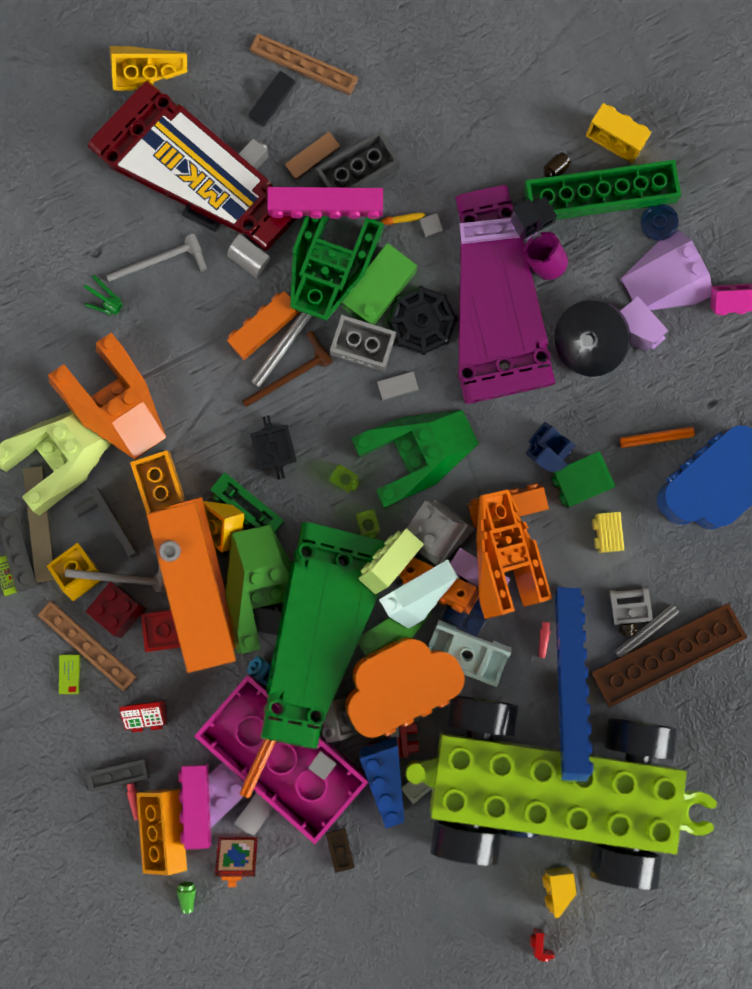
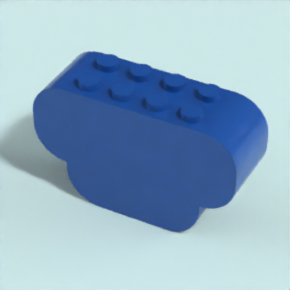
M735 426L724 433L719 432L707 441L709 445L706 444L693 454L695 458L687 459L679 466L681 468L680 471L678 469L665 479L667 483L660 488L657 494V505L669 521L679 525L695 521L703 528L716 529L731 524L752 506V428L748 426Z

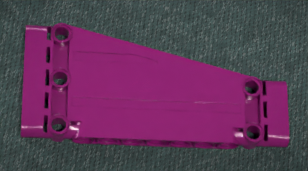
M507 185L468 192L455 197L461 223H465L467 220L477 222L505 218L501 214L503 212L510 214L508 218L512 216V208L514 207L511 203ZM521 238L461 244L460 239L458 379L461 384L465 404L477 403L556 384L550 362V352L547 349L548 340L530 266L523 253L524 241ZM536 355H543L546 361H538ZM505 362L508 364L509 369L502 370L499 364ZM470 371L472 377L464 378L462 372Z

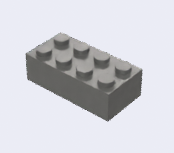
M378 131L317 167L316 174L324 188H369L400 169V161L382 132Z

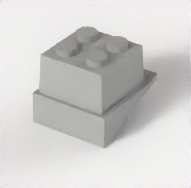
M425 500L407 529L424 544L418 552L438 566L446 561L459 545L463 544L475 527L444 503L437 500L433 502Z

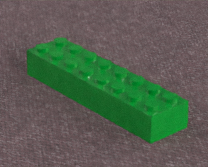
M675 160L526 180L523 188L525 201L528 199L533 201L536 198L542 199L546 196L557 215L556 220L646 208L649 206H659L660 204H675L681 197Z

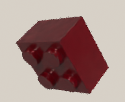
M110 581L85 612L113 636L122 638L146 608L118 584Z

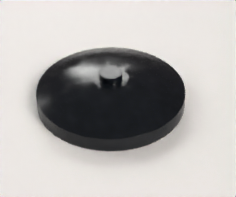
M590 299L572 305L561 315L555 328L554 340L560 359L569 369L583 376L596 377L613 371L624 361L630 348L631 334L625 317L615 306L602 300Z

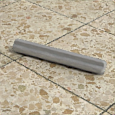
M670 605L653 621H650L636 632L635 635L615 649V654L621 658L631 652L679 613L676 606Z

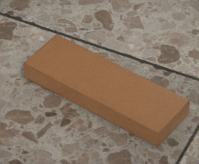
M328 132L288 161L285 167L297 181L339 150L340 145L331 133Z

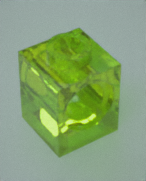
M338 464L329 478V482L348 494L351 490L354 492L360 483L357 481L359 476L341 464ZM343 475H348L351 481L349 484L344 485L340 482V478Z
M374 509L355 514L361 535L370 538L378 537L377 533H380V528ZM366 520H370L374 523V527L371 530H365L363 523Z

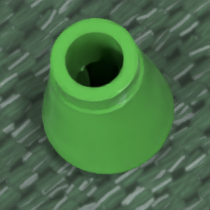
M181 882L176 889L181 912L185 914L192 913L196 887L194 882Z

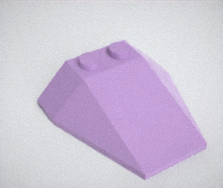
M680 230L676 231L670 238L660 240L620 279L631 301L638 296L650 310L695 305L711 297L712 284L710 273L693 241Z

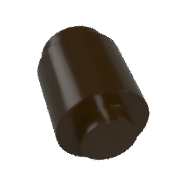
M562 152L556 154L543 167L545 177L562 175L571 163L569 157Z

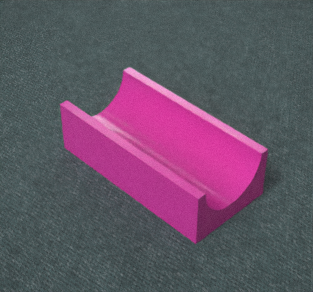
M250 674L244 678L194 736L244 782L264 741L260 737L265 716L264 706L268 701L267 686L257 681ZM275 703L271 707L274 714L279 712V707ZM320 734L317 749L275 742L253 790L311 842L316 844L365 787L368 780L364 772L331 743H326V739ZM320 751L337 763L325 780L308 769Z

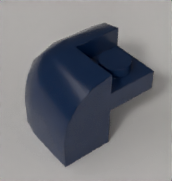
M544 422L528 441L530 447L525 453L545 470L556 472L568 465L563 460L571 454L572 449L576 445L562 436L553 426Z
M479 598L469 614L465 612L458 613L451 608L452 606L448 605L441 618L477 637L487 620L484 619Z

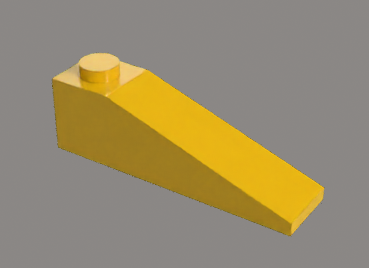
M110 46L113 91H132L138 89L146 81L153 84L155 81L164 78L168 79L187 73V53L132 46Z

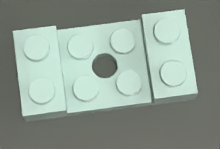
M438 620L428 648L451 654L458 661L464 675L497 687L506 661L511 655L512 648L496 641L491 643L457 630V626ZM467 650L471 651L473 657L466 659L462 656V653Z

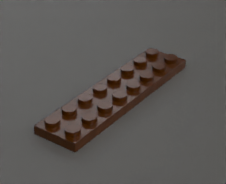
M726 603L590 673L608 708L746 639L747 636L730 604Z

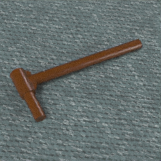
M313 331L308 332L306 335L315 348V358L244 399L242 402L245 407L319 364L320 366L327 367L333 363L325 347L320 344Z

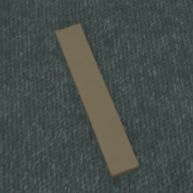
M44 467L23 469L25 493L45 479ZM27 504L36 583L54 581V577L46 566L54 560L49 511L47 510L39 516Z

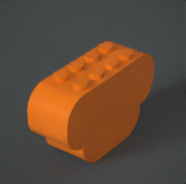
M401 638L363 657L356 663L352 673L356 688L347 696L345 710L352 725L363 736L378 737L383 734L388 736L396 731V727L402 724L407 726L413 723L414 718L417 716L425 717L432 713L431 709L437 706L442 708L450 703L449 700L461 692L464 686V673L456 658L451 654L439 650H430L426 644L413 638Z

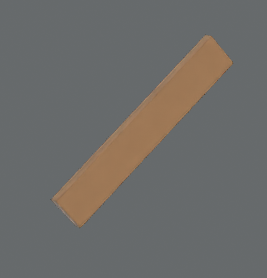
M257 33L250 47V52L349 96L358 80L357 76Z
M49 601L37 615L123 692L138 677L53 601Z

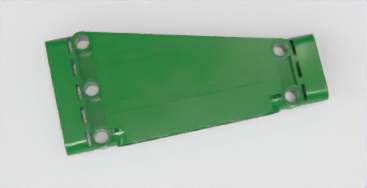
M302 522L297 548L294 551L295 560L291 564L267 685L268 701L264 706L265 716L260 738L317 749L321 725L325 720L380 592L374 594L358 579L362 575L360 571L367 563L373 560V555L385 546V541L315 523ZM302 549L307 550L308 557L302 555ZM339 558L344 560L345 566L339 564ZM273 703L279 707L277 714H274L271 710ZM312 711L317 715L316 722H313L310 718Z

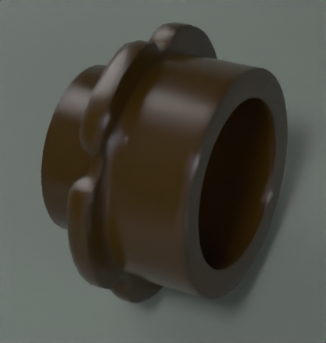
M635 623L620 624V630L618 631L623 633V636L635 635L634 632L638 631Z

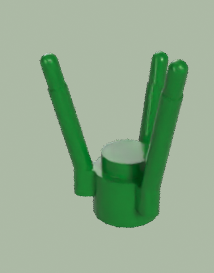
M93 275L92 278L111 297L108 296L106 298L85 284L83 285L85 289L104 301L103 306L105 308L89 303L84 305L109 316L112 314L117 315L123 305L121 298L117 297L100 279Z

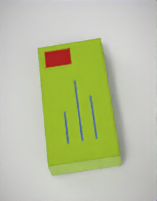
M59 655V694H80V655Z

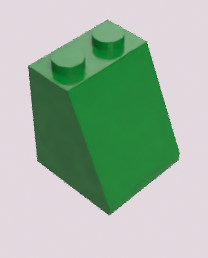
M600 451L569 464L562 470L553 472V477H551L554 488H558L560 495H558L559 500L566 508H570L616 487Z

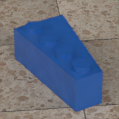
M396 736L359 749L360 761L385 828L404 823Z

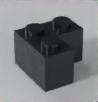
M546 196L542 199L536 198L533 201L530 199L525 202L521 200L512 208L511 223L521 240H524L555 223L557 215Z

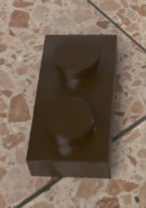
M342 828L326 832L335 873L355 868L346 829Z

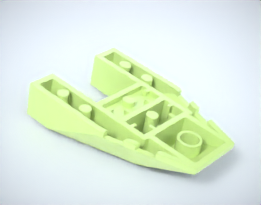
M69 411L42 421L0 443V468L8 472L35 450L39 451L54 472L24 494L22 498L31 510L40 516L86 481L90 471L94 466L96 467L100 457L112 443L102 439L89 428H85L74 413Z

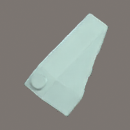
M446 560L379 600L390 618L409 629L428 616L427 614L435 607L438 600L447 592L458 576L450 562Z

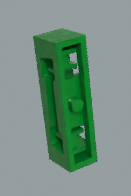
M224 472L210 489L214 493L212 497L219 503L224 501L243 512V522L247 526L262 527L257 523V519L233 499L229 500L224 496L225 493L232 498L237 492L229 487L232 484L248 502L262 513L266 512L273 518L270 520L263 514L259 520L265 526L270 525L276 534L285 521Z

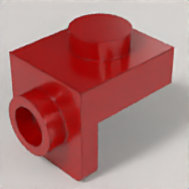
M534 929V933L530 934V947H533L532 953L534 957L543 962L555 959V954L552 950H543L544 932L542 929Z

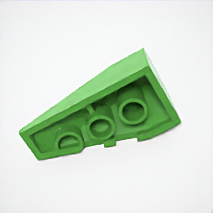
M429 612L423 621L409 629L392 618H388L361 635L358 644L367 656L401 638H412L430 617L431 613Z

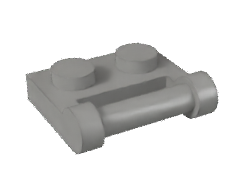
M648 586L634 590L608 591L613 625L653 621ZM642 596L643 602L621 605L617 603V599Z

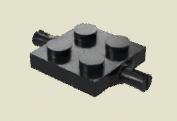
M264 416L262 419L265 428L259 432L251 433L259 471L275 469L277 480H281V477L285 479L283 467L297 462L288 425L272 426L270 416Z

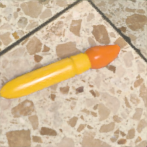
M411 213L395 217H385L380 222L384 223V225H392L393 223L416 221L424 218L425 214Z

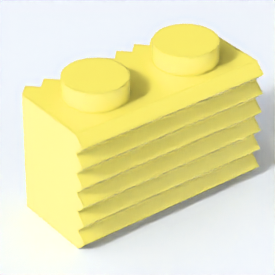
M621 513L596 514L595 519H592L593 530H596L597 538H594L595 549H598V553L624 551Z

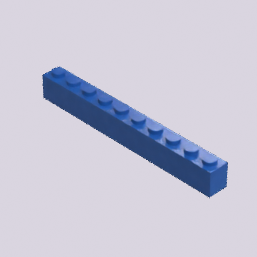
M557 587L555 593L561 774L562 780L587 781L589 775L593 774V762L589 760V754H592V742L588 741V735L591 734V723L587 721V716L590 715V704L586 702V697L589 696V685H586L585 678H588V666H585L584 660H587V648H584L583 642H586V630H583L585 613H582L584 596H581V588Z

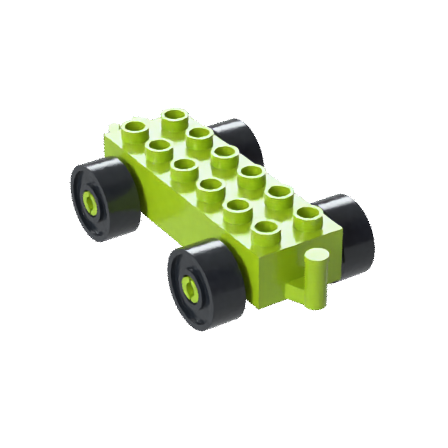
M456 696L451 699L448 726L468 730L467 736L440 732L437 757L422 761L412 760L406 767V776L411 783L419 784L423 782L432 788L429 813L431 819L438 820L434 821L430 853L450 861L474 865H497L502 832L495 828L594 842L590 877L623 887L658 889L662 856L652 851L677 855L680 830L696 836L706 835L714 830V825L709 821L693 822L689 818L688 811L694 804H702L706 808H715L717 806L716 800L701 791H685L687 771L676 766L652 763V758L674 759L677 728L609 718L605 749L626 753L625 759L589 754V760L593 762V774L589 775L587 781L562 780L561 749L493 740L494 734L515 736L519 705Z

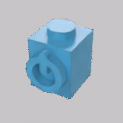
M257 655L255 659L249 662V667L246 671L257 681L267 686L271 663Z

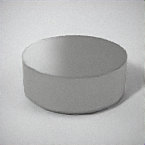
M173 540L165 541L159 549L161 558L168 562L176 560L181 553L180 545Z

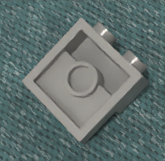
M347 696L333 700L325 720L322 723V734L326 739V743L340 741L358 734L345 710Z

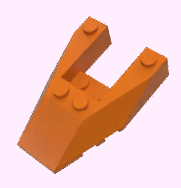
M110 333L96 342V352L118 379L91 397L64 364L48 374L50 385L85 428H89L98 434L99 437L104 440L106 439L115 445L116 448L136 460L163 441L166 435L147 383L123 346Z
M509 490L485 494L479 497L476 541L479 601L484 619L515 611L504 574L506 571L513 570L523 607L552 599L537 542L535 539L532 540L526 529L529 527L526 522H522L517 513L519 509Z

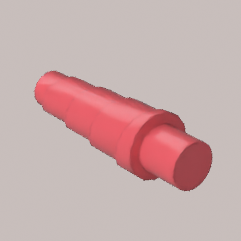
M542 622V629H540L538 656L540 658H545L551 633L549 622Z
M134 782L126 784L128 790L126 794L134 820H138L136 794L138 791L135 789Z

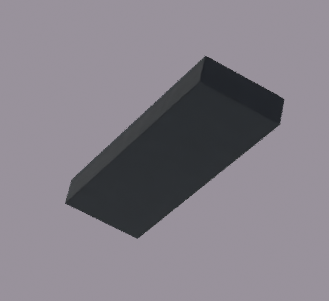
M280 70L249 112V117L265 126L296 81Z

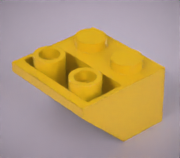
M568 866L544 869L545 875L542 876L543 887L546 888L548 893L545 896L546 908H548L549 912H552L555 918L561 916L576 896L574 873Z

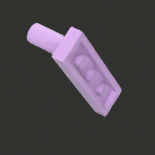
M511 218L460 223L461 244L520 238L511 223Z

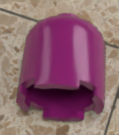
M541 232V236L535 239L531 237L527 241L523 253L526 261L538 277L544 280H554L566 271L568 256L554 233Z

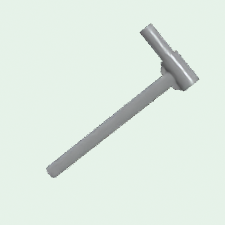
M190 234L186 236L184 245L127 266L106 276L110 282L187 251L195 256L201 272L206 271L207 266L201 254L202 250L196 235Z
M160 565L158 573L153 578L71 569L65 570V577L150 585L155 592L165 593L166 591Z

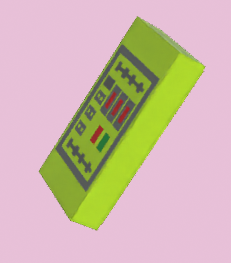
M5 555L0 557V584L4 595L9 596L17 592Z

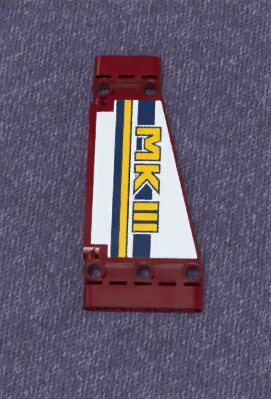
M149 81L144 82L88 143V148L107 163L110 169L185 206L190 204L191 209L250 238L264 251L270 249L297 219L291 216H283L282 218L269 216L267 210L268 187H273L271 182L180 104L176 105L169 95L162 93ZM168 103L166 107H161L162 104ZM138 130H143L141 134H136ZM115 156L118 157L117 160L110 161L111 158ZM247 224L254 225L253 228L249 230L245 229V226Z

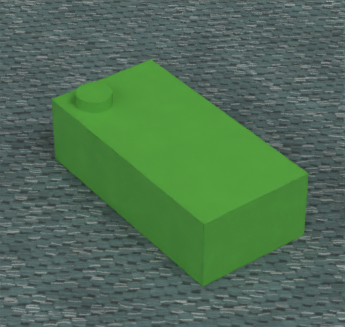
M387 243L367 268L364 277L341 303V307L356 319L375 325L393 303L395 297L401 293L416 274L418 265Z

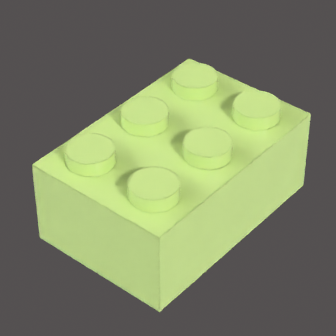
M407 528L402 532L398 530L393 536L391 535L384 542L385 546L373 555V560L361 569L362 575L358 579L374 594L388 588L424 545Z

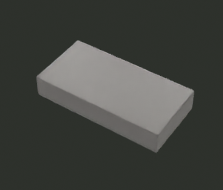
M414 371L377 382L382 401L419 391Z

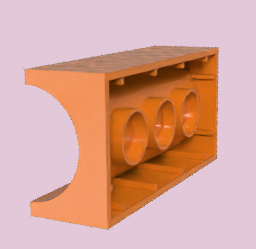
M200 497L154 509L146 515L187 672L190 673L236 661L234 653L236 647L225 598L226 588L203 498ZM168 540L177 542L181 548L180 556L171 562L163 560L159 554L160 546Z

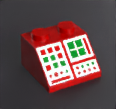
M165 700L119 707L125 730L131 729V733L142 732L145 727H151V730L163 729L162 725L168 724Z

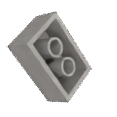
M341 315L330 348V355L385 372L396 338V332Z

